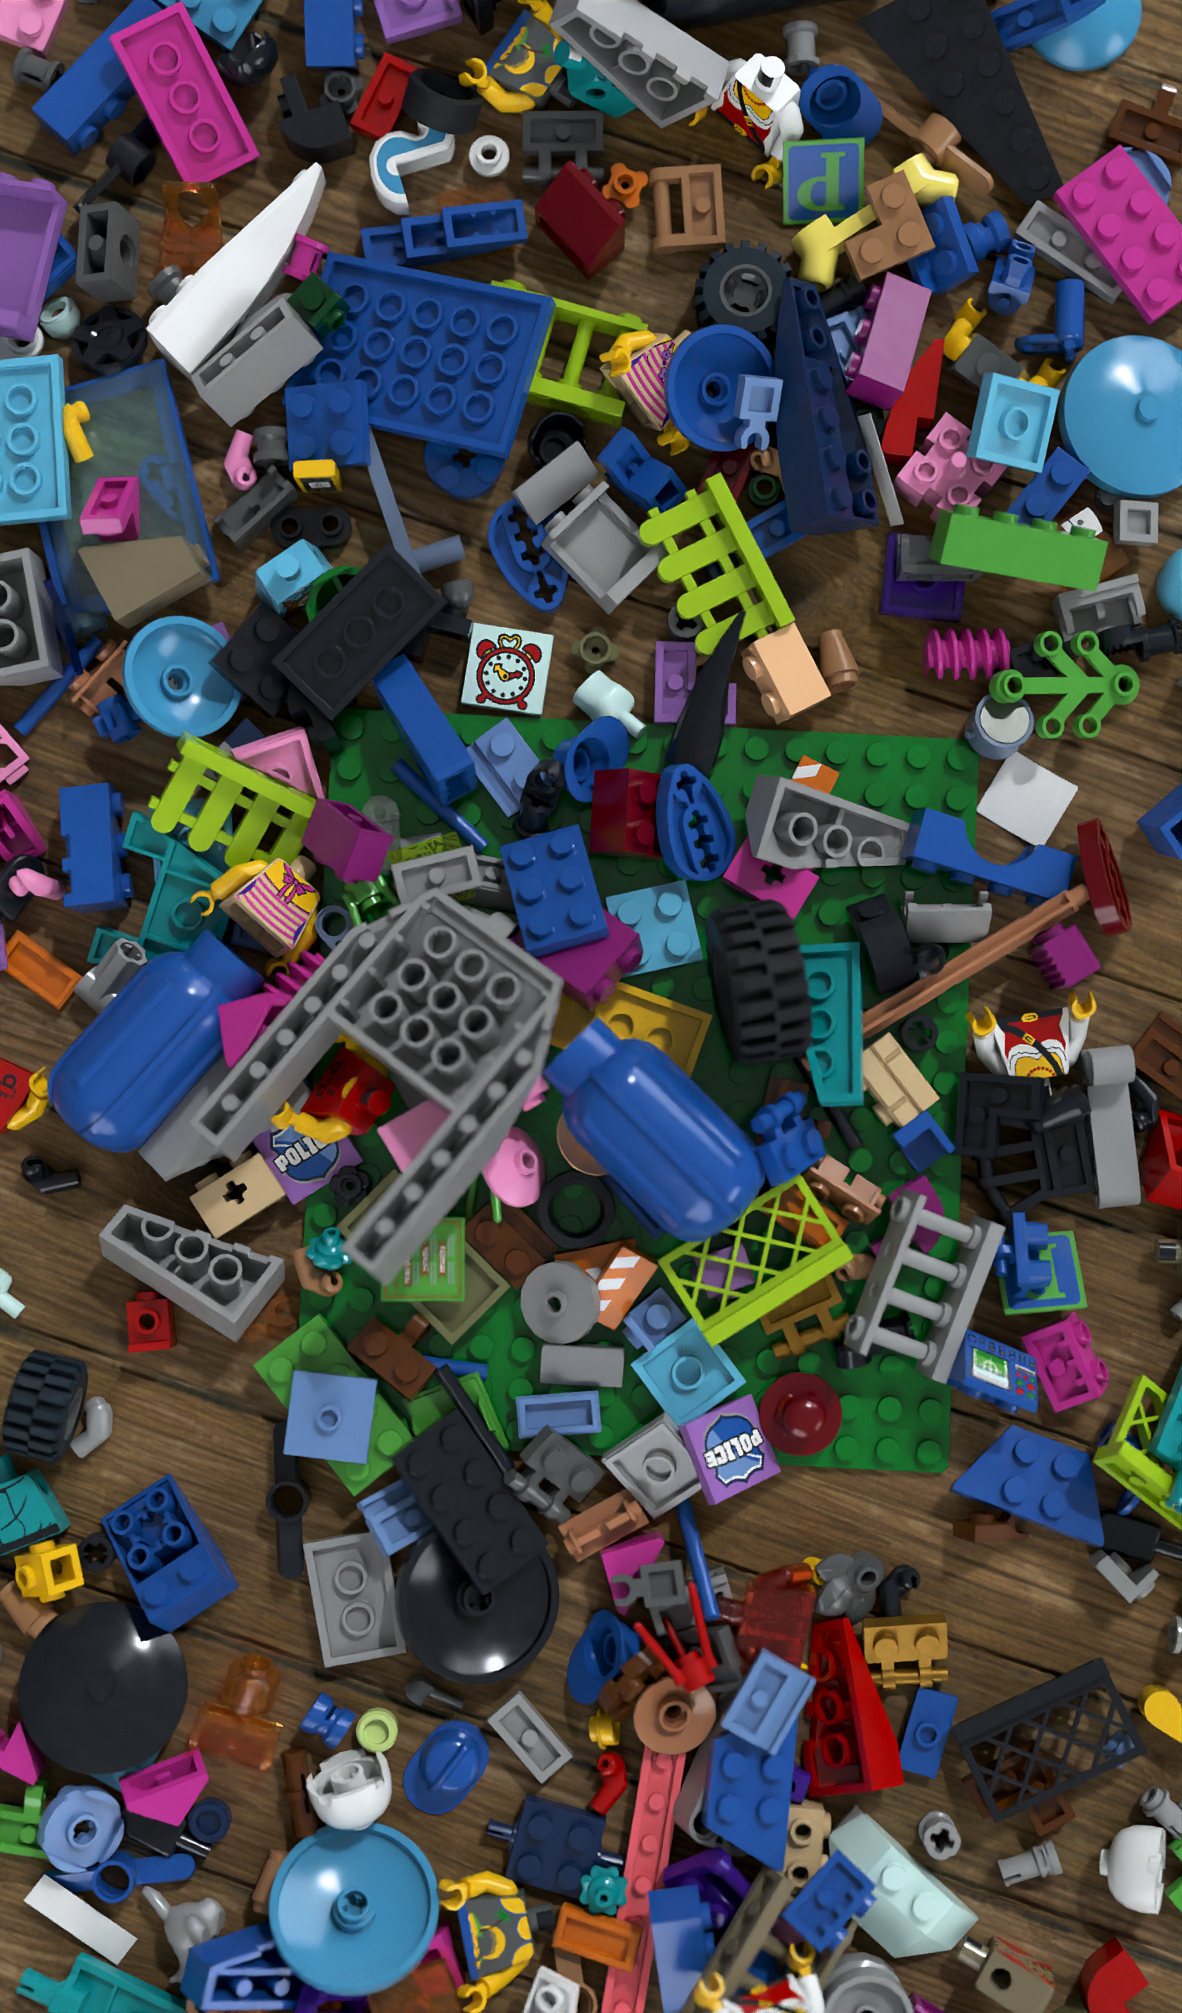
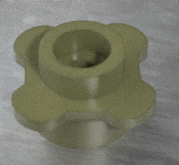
M599 626L593 627L590 633L585 635L582 640H575L571 647L572 654L581 658L585 664V671L590 675L598 670L601 671V667L609 661H616L620 654L618 646L611 644L606 636L605 629ZM592 648H599V653L593 654Z

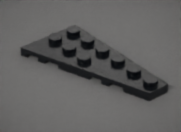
M894 0L857 21L1028 208H1031L1037 200L1042 202L1052 197L1055 191L1064 186L985 0Z

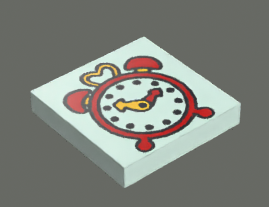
M474 623L461 700L462 705L542 717L554 635Z

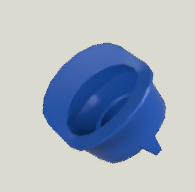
M828 64L820 66L818 69L812 67L809 70V76L801 86L799 109L805 119L824 139L864 137V146L870 143L879 132L883 120L882 107L875 94L854 71L844 65Z
M601 716L591 722L579 735L564 739L557 745L552 759L557 760L564 766V778L567 785L565 790L569 791L574 799L580 802L592 801L595 770L620 769L624 767L629 754L627 729L619 719L613 716ZM548 775V780L551 783L556 784L555 780L552 779V776Z
M602 1609L594 1614L569 1659L567 1669L568 1687L571 1695L579 1703L591 1704L596 1702L598 1694L610 1678L612 1681L619 1679L624 1674L620 1668L639 1653L641 1636L634 1629V1626L618 1621V1618L609 1610Z
M452 1720L439 1725L430 1733L410 1759L404 1771L403 1786L405 1793L416 1808L426 1813L442 1814L453 1810L464 1800L481 1778L488 1764L489 1747L482 1732L476 1726L466 1721Z

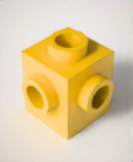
M53 1538L40 1540L29 1545V1552L14 1556L16 1564L15 1579L18 1587L21 1589L22 1597H39L40 1602L45 1603L65 1597L66 1590L84 1585L76 1543L54 1544Z

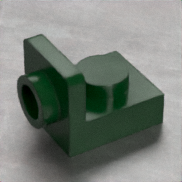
M313 271L286 300L301 318L323 338L329 332L337 331L347 319V312L351 309L344 298L338 292L333 291Z

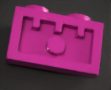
M1075 1311L1067 1313L1061 1320L1022 1335L1021 1339L1028 1354L1036 1358L1037 1374L1055 1413L1096 1399L1108 1387L1109 1373L1101 1358H1096L1090 1345L1092 1342L1090 1330L1083 1320L1079 1321Z

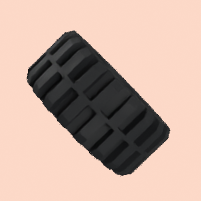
M766 899L714 910L706 920V953L708 955V969L716 1011L728 1050L732 1053V1058L739 1064L751 1066L801 1056L812 1043V1005L809 997L810 989L808 979L806 978L804 958L801 955L797 934H795L792 919L788 917L787 909L778 901Z

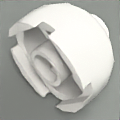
M364 1749L340 1752L319 1764L321 1772L314 1779L310 1773L307 1778V1792L316 1813L327 1825L342 1830H363L369 1827L385 1811L390 1803L392 1780L387 1759L381 1752H376L377 1757L366 1756Z
M1134 1825L1122 1829L1114 1836L1110 1850L1102 1849L1100 1875L1108 1876L1111 1893L1125 1907L1138 1912L1159 1914L1164 1883H1161L1162 1873L1166 1867V1832L1164 1828L1150 1825Z

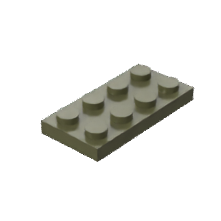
M393 1169L335 1228L348 1240L401 1174L396 1169ZM465 1239V1301L408 1302L453 1345L511 1285Z

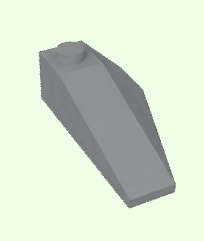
M756 776L745 812L752 857L787 869L905 865L906 859L900 857L910 823L783 777Z
M224 1054L138 1151L164 1181L211 1161L213 1155L221 1152L187 1123L233 1070L226 1065ZM303 1081L287 1098V1102L296 1114H300L299 1111L312 1093ZM279 1108L274 1115L281 1114L283 1110ZM269 1120L257 1135L270 1129L272 1132L279 1129Z

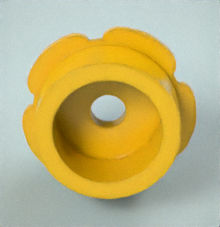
M602 1707L598 1708L596 1716H591L589 1720L591 1741L598 1742V1746L602 1750H605L608 1745L619 1744L621 1734L620 1722L615 1723Z

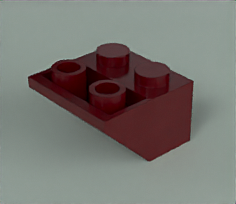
M570 160L563 166L535 206V223L580 273L590 281L624 251V218L626 215L613 198L610 197L606 200L597 190L599 187L598 183L586 168L583 167L579 170Z
M633 768L594 771L590 853L621 858L663 860L656 825V797L661 774ZM684 779L676 783L678 790H680L682 784H685Z

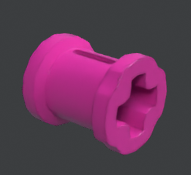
M296 233L294 238L297 242L289 266H284L282 272L304 281L312 271L316 274L323 254L328 253L330 247Z

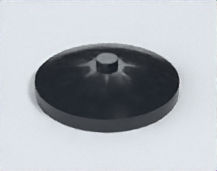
M434 1526L424 1533L408 1552L400 1569L395 1590L396 1618L408 1648L423 1665L433 1672L452 1681L464 1684L497 1682L525 1668L547 1643L554 1628L559 1608L558 1577L546 1548L483 1596L478 1593Z
M107 1601L85 1604L56 1618L39 1634L30 1647L22 1665L18 1686V1700L22 1720L33 1742L47 1757L57 1764L85 1774L101 1775L121 1772L133 1768L152 1757L173 1735L181 1721L187 1702L188 1672L183 1652L174 1635L149 1623L144 1610L120 1602Z

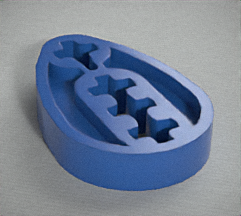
M515 498L511 499L496 510L489 523L488 542L491 554L508 585L524 602L540 613H553L563 604L569 573L545 550L541 543L548 534L544 527L558 512L555 510L536 526L529 517L526 518L528 531L538 534L533 537L535 551L544 552V554L539 556V564L532 565L530 560L523 561L522 559L527 555L524 541L517 542L515 540L520 537L518 523L509 522V520L514 518V510L521 509L523 514H526V512ZM539 575L543 576L544 582L549 589L556 588L557 592L552 594L553 601L550 603H545L543 598L536 599L535 595L540 593L539 579L537 577Z
M677 764L665 768L660 777L656 797L657 836L663 860L670 871L681 879L689 881L715 879L729 867L736 849L735 830L728 810L709 780L690 764ZM681 777H684L685 784H682L680 790H678L676 783L681 780ZM693 816H695L696 823H694L692 825V829H690L688 822L693 819ZM699 835H701L702 842L698 844V848H695L694 841L698 840ZM704 854H706L708 861L703 864L704 868H701L700 861L704 859Z

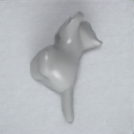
M145 1886L142 1888V1894L160 1918L165 1921L164 1928L167 1940L178 1956L180 1963L177 1973L169 1979V1983L176 1982L182 1984L189 1947L213 1940L219 1935L220 1930L225 1925V1910L217 1901L208 1897L200 1902H184L171 1906L159 1891Z

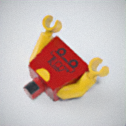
M342 1033L335 1042H346L345 1047L341 1046L299 1111L301 1114H296L286 1100L280 1107L283 1112L279 1115H273L270 1121L278 1129H287L295 1126L294 1130L326 1144L334 1143L349 1135H364L370 1130L378 1115L384 1114L389 1109L390 1096L394 1092L396 1084L386 1077L389 1073V1068Z
M0 1057V1133L20 1130L43 1115L49 1102L47 1078L44 1077V1071L47 1069L45 1066L34 1073Z

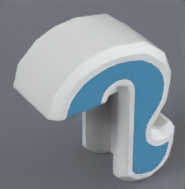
M417 122L419 135L396 131L387 133L375 142L369 156L371 179L376 195L385 208L397 215H410L400 176L450 162L455 152L453 134L436 131Z

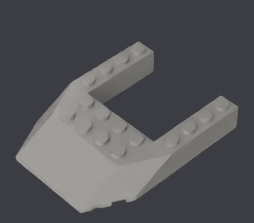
M435 887L419 895L414 902L401 904L389 910V915L369 925L364 922L352 928L187 1124L235 1162L342 1033L450 1115L341 1247L358 1264L385 1286H388L498 1151L542 1073L564 981Z

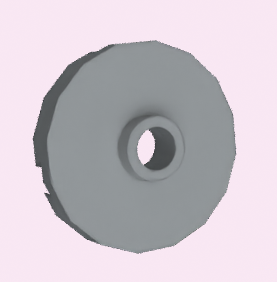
M556 1260L538 1266L527 1276L521 1290L520 1307L525 1322L535 1335L548 1343L563 1345L583 1338L590 1332L600 1315L601 1297L596 1282L589 1274L586 1275L583 1270L579 1269V1265L570 1261ZM554 1297H557L561 1302L560 1310L554 1305Z

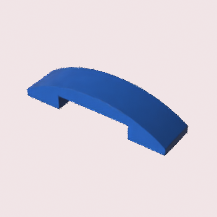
M1017 0L990 13L1008 53L1064 29L1096 10L1106 0Z

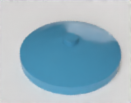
M1139 335L1113 338L1096 346L1087 353L1067 376L1061 390L1058 405L1060 435L1067 453L1091 471L1086 478L1097 487L1111 494L1120 495L1123 498L1149 499L1165 495L1182 485V351L1173 345L1153 337Z
M373 1822L369 1827L358 1831L342 1830L332 1826L323 1827L317 1830L314 1835L304 1838L291 1850L275 1876L269 1902L272 1936L279 1954L288 1967L300 1979L319 1990L337 1995L357 1996L386 1989L406 1977L420 1963L433 1941L439 1915V1891L433 1869L423 1852L414 1842L389 1826Z

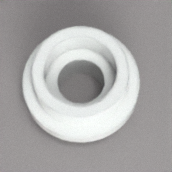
M487 135L478 138L472 144L469 158L472 168L478 174L485 177H494L505 171L509 164L510 155L509 149L502 139ZM486 150H493L497 153L496 157L491 160L483 158L482 154Z

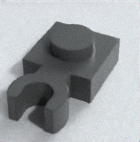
M681 1560L639 1566L641 1575L639 1579H634L627 1574H617L611 1578L612 1583L625 1582L630 1588V1593L626 1598L615 1600L616 1606H629L636 1601L637 1597L643 1596L645 1609L688 1603Z

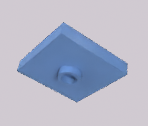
M295 1369L283 1454L367 1464L378 1379Z

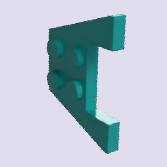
M134 811L122 847L161 860V869L139 938L100 925L96 929L87 958L89 963L99 964L114 942L122 937L129 941H136L143 947L148 962L154 957L170 951L185 952L206 928L224 941L231 921V917L219 907L223 901L221 899L215 901L213 911L207 916L199 915L210 907L208 898L199 896L190 904L194 893L201 890L209 891L211 883L223 875V873L169 832L159 833L154 830L150 818L143 812Z

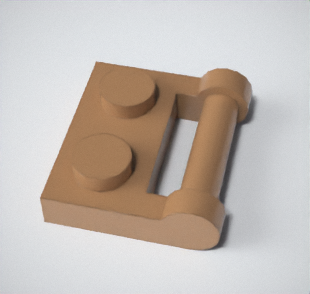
M721 164L651 169L648 172L649 186L653 188L656 237L652 239L653 252L657 255H669L677 251L724 249L726 238ZM674 184H681L684 229L682 234H672L669 186Z

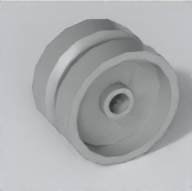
M865 1952L847 1953L840 1956L821 1990L825 2013H913V2007L893 1968L880 1957Z

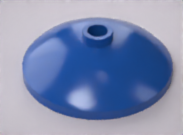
M725 324L701 328L687 336L677 346L666 368L664 397L667 411L673 424L688 441L709 451L725 452L740 449V447L735 445L734 437L738 427L743 424V419L733 416L739 374L774 377L775 363L765 345L749 331ZM708 383H711L714 387L712 397H709L706 392ZM766 421L765 429H767L771 421ZM755 433L749 436L747 445L756 440Z

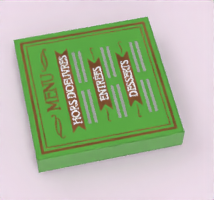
M443 1217L388 1286L381 1282V1301H465V1217Z

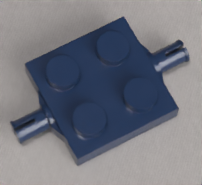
M526 1794L522 1813L516 1819L514 1825L490 1818L485 1836L509 1842L510 1857L505 1878L580 1899L583 1889L580 1879L585 1874L591 1875L590 1871L593 1866L598 1865L602 1868L615 1866L621 1874L626 1855L602 1850L601 1838L606 1824V1815Z

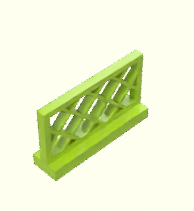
M800 1173L785 1184L774 1186L755 1198L746 1211L737 1219L739 1220L737 1231L726 1228L721 1231L736 1235L731 1260L707 1255L710 1238L700 1242L687 1241L657 1260L711 1347L716 1346L854 1258ZM795 1184L805 1198L801 1215L778 1210L781 1193ZM775 1197L772 1209L761 1206ZM809 1206L817 1219L806 1217ZM753 1210L771 1213L766 1238L742 1232L746 1215ZM776 1215L800 1220L795 1244L771 1239ZM805 1221L822 1225L831 1240L817 1249L800 1246ZM741 1237L765 1242L759 1266L736 1261ZM704 1242L702 1253L690 1251ZM770 1243L793 1249L789 1267L782 1271L765 1268ZM799 1250L809 1252L808 1255L797 1261ZM683 1254L701 1258L696 1281L678 1278L669 1263ZM706 1259L729 1264L724 1289L700 1283ZM735 1266L758 1271L754 1289L746 1294L729 1290ZM763 1273L775 1275L761 1284ZM682 1284L694 1287L692 1298H690ZM699 1288L723 1293L719 1311L705 1320L695 1306ZM728 1295L740 1297L726 1306Z
M1140 1375L1134 1379L1108 1445L1098 1447L1093 1462L1182 1531V1514L1174 1511L1176 1504L1173 1505V1508H1169L1165 1504L1178 1473L1172 1468L1173 1474H1167L1160 1468L1158 1458L1147 1452L1152 1441L1148 1422L1160 1421L1169 1394L1145 1375ZM1144 1393L1152 1399L1156 1416L1146 1418L1141 1402ZM1136 1425L1143 1450L1138 1451L1125 1441L1130 1426Z

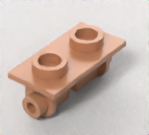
M121 636L116 642L109 639L96 653L95 657L99 661L89 672L82 669L68 685V688L72 691L67 697L73 703L80 697L83 702L78 707L90 718L95 712L99 714L96 706L101 701L117 694L106 683L110 677L123 686L122 663L125 654L123 648L128 642Z
M828 1154L809 1166L810 1168L802 1175L816 1199L828 1201L839 1208L845 1218L855 1223H862L865 1226L869 1225L881 1213L880 1208L887 1198L881 1194V1188L858 1174L850 1185L845 1183L844 1180L850 1169Z
M624 1488L568 1519L567 1522L559 1524L558 1528L564 1537L565 1546L578 1563L648 1524L649 1520L639 1502Z

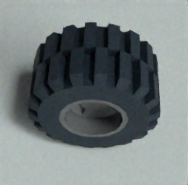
M750 240L741 241L740 248L736 249L733 242L726 244L722 254L715 250L709 257V263H703L699 270V278H696L694 310H696L695 320L698 327L702 326L704 328L725 324L737 326L755 335L767 349L772 347L773 340L777 338L783 280L791 277L792 269L787 262L782 265L780 263L782 255L776 250L771 255L766 252V244L759 242L757 249L751 248Z
M34 1349L27 1356L15 1377L4 1413L2 1442L5 1451L54 1464L62 1458L74 1437L86 1397L88 1372L84 1361Z

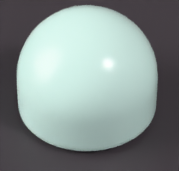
M58 297L43 306L39 322L50 336L57 339H67L72 337L76 327L81 325V313L72 298ZM64 309L57 316L51 317L54 311Z

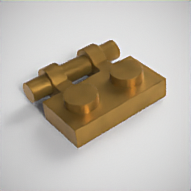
M831 1273L759 1318L767 1335L782 1329L786 1339L771 1345L777 1360L792 1354L794 1358L806 1353L805 1348L826 1339L828 1343L840 1338L839 1333L845 1331L847 1321L850 1318L848 1313L846 1312L832 1318L828 1308L843 1302ZM816 1314L820 1324L798 1333L794 1323Z
M944 1613L862 1619V1644L865 1661L867 1664L880 1663V1670L870 1671L876 1687H881L882 1691L895 1690L896 1686L918 1684L920 1688H932L933 1683L949 1682L947 1666L931 1667L932 1659L948 1658L947 1621ZM916 1661L917 1668L894 1669V1662Z

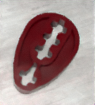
M1099 818L1077 824L1083 872L1096 918L1103 932L1108 937L1129 932L1132 929L1130 906L1120 870L1104 826Z

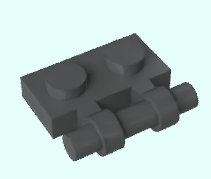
M523 111V157H539V167H523V183H539V188H549L563 168V166L551 167V157H575V165L579 170L583 167L586 168L596 179L597 183H603V166H587V157H603V111Z
M546 1424L519 1455L528 1465L521 1474L515 1470L508 1471L504 1477V1483L513 1489L512 1494L523 1502L530 1501L537 1506V1512L548 1520L555 1519L560 1524L568 1521L571 1515L570 1510L563 1506V1501L568 1496H571L580 1503L606 1474V1470L600 1463ZM544 1477L553 1483L546 1492L538 1487V1484Z

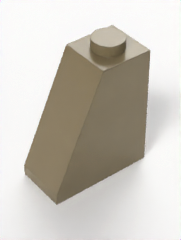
M182 536L84 546L77 550L114 620L127 629L132 628L212 581L205 569L210 565L206 554L198 543L192 545Z

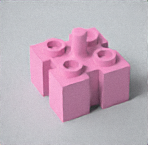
M946 412L924 441L920 451L925 456L916 450L897 475L893 488L897 494L916 508L922 500L934 508L929 518L937 522L940 508L954 510L955 503L978 507L982 499L976 493L984 499L1008 466L967 457L968 438L971 435V430Z

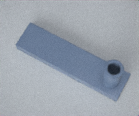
M369 425L371 465H367L395 550L420 575L435 568L465 559L466 555L459 535L412 550L371 426Z

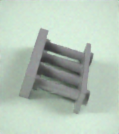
M903 1188L900 1196L894 1200L891 1206L889 1226L855 1314L851 1315L845 1327L846 1338L843 1344L860 1354L867 1355L872 1342L917 1358L915 1370L933 1380L946 1384L1006 1227L973 1215L970 1224H961L923 1209L927 1197ZM916 1225L961 1241L962 1247L956 1262L949 1264L909 1249L908 1246ZM901 1264L946 1280L947 1286L941 1301L934 1303L893 1288ZM886 1303L931 1319L932 1325L926 1340L919 1342L878 1327Z

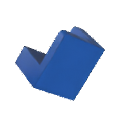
M927 1110L921 1112L902 1128H896L888 1134L917 1172H922L944 1154H950L956 1150Z

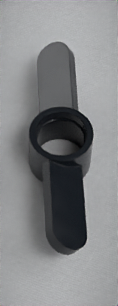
M148 116L131 133L123 134L112 145L106 157V166L108 168L73 205L78 214H80V206L90 205L117 175L132 187H137L151 174L157 161V155L151 148L160 139Z
M287 1421L277 1423L273 1430L275 1484L267 1494L266 1506L270 1515L276 1519L278 1572L283 1578L294 1580L302 1574L304 1569L302 1515L310 1505L311 1491L308 1484L300 1478L299 1456L283 1454ZM291 1485L301 1492L303 1505L299 1511L287 1513L277 1506L275 1493L279 1487Z

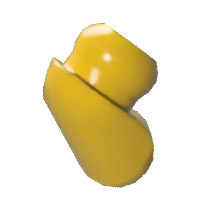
M76 401L72 405L67 403L63 407V435L75 463L85 461L94 456L80 425L90 420L88 408L82 401Z

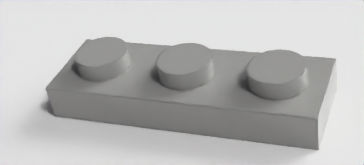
M1037 200L1012 238L1035 246V254L1072 279L1082 280L1084 287L1112 305L1122 291L1120 286L1073 224Z

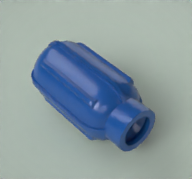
M206 928L185 952L170 951L154 957L141 967L68 1047L50 1071L47 1081L49 1101L73 1131L96 1147L112 1152H128L141 1147L224 1054L217 1006L251 997L266 980L234 949Z
M599 1017L576 1037L541 1073L564 1096L562 1112L566 1126L577 1142L662 1228L676 1238L688 1242H700L717 1235L734 1223L746 1211L765 1181V1169L753 1141L666 1053L652 1043L640 1039L621 1040Z

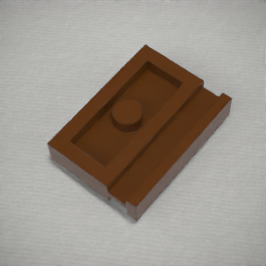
M1159 1012L1132 1048L1135 1069L1182 1103V1026L1164 1013Z
M490 1199L465 1223V1239L518 1290L525 1283L527 1276L538 1266H541L559 1246L551 1241L545 1232L520 1207H512L501 1200L502 1220L500 1223H495Z

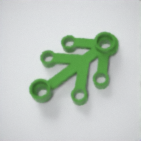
M1054 631L1040 633L1035 637L1033 643L1034 650L1039 656L1046 657L1063 677L1024 678L1020 672L1009 669L995 673L989 682L990 695L996 702L1001 704L1017 702L1026 694H1064L1047 715L1039 717L1036 722V732L1042 739H1054L1061 736L1064 731V721L1087 694H1100V696L1086 714L1078 715L1073 720L1072 730L1081 739L1097 736L1101 729L1100 721L1114 705H1126L1136 698L1140 687L1138 675L1130 666L1124 664L1114 666L1100 651L1099 639L1092 631L1076 633L1071 639L1070 647L1076 656H1084L1100 677H1088L1062 649L1060 635ZM1046 637H1048L1052 643L1050 651L1046 650V648L1044 647V640ZM1083 637L1088 641V649L1086 651L1081 646ZM1120 678H1122L1124 682L1123 691L1120 690L1118 685ZM1010 679L1013 680L1015 685L1014 693H1011L1008 689V681ZM1085 719H1087L1090 723V730L1088 733H1086L1083 729V722ZM1048 720H1051L1054 725L1051 734L1046 730Z

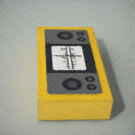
M332 459L295 461L293 463V476L303 493L343 491V477L335 461Z

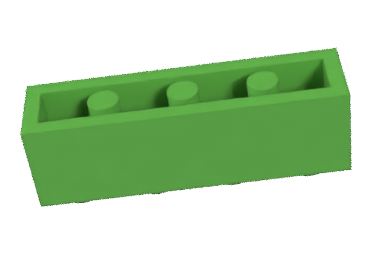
M955 503L954 510L939 509L928 558L941 564L1096 592L1109 543L1096 538V530L1072 525L1070 532L1056 530L1058 523L1039 518H1033L1032 525L1017 523L1019 515L1002 511H994L993 518L978 515L980 508Z

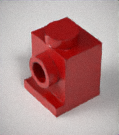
M156 1290L136 1292V1300L126 1302L129 1333L128 1353L171 1349L176 1346L173 1301L167 1297H161V1294ZM144 1314H151L154 1317L155 1325L152 1329L143 1326L142 1317Z

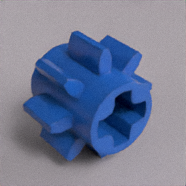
M124 694L111 696L96 706L100 715L92 718V721L99 736H102L103 739L111 737L114 744H121L135 738L142 732L138 723L143 720L134 711Z

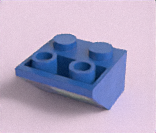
M967 1329L946 1384L976 1399L981 1400L983 1398L992 1402L993 1405L1014 1414L1018 1413L1019 1408L1035 1413L1038 1406L1036 1358Z

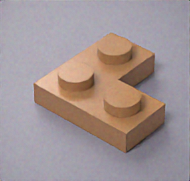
M904 169L874 182L864 189L879 226L843 243L858 283L925 254L936 247Z

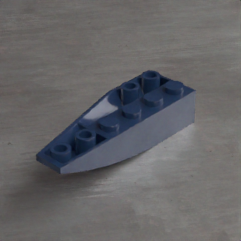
M789 277L783 280L777 324L774 377L783 380L778 417L775 423L778 456L790 530L818 536L874 528L880 525L877 511L878 500L874 493L871 475V459L868 455L850 395L845 394L846 379L817 287L814 284Z

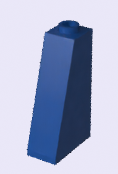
M402 654L393 658L370 681L371 687L441 808L478 789L475 763L406 655Z

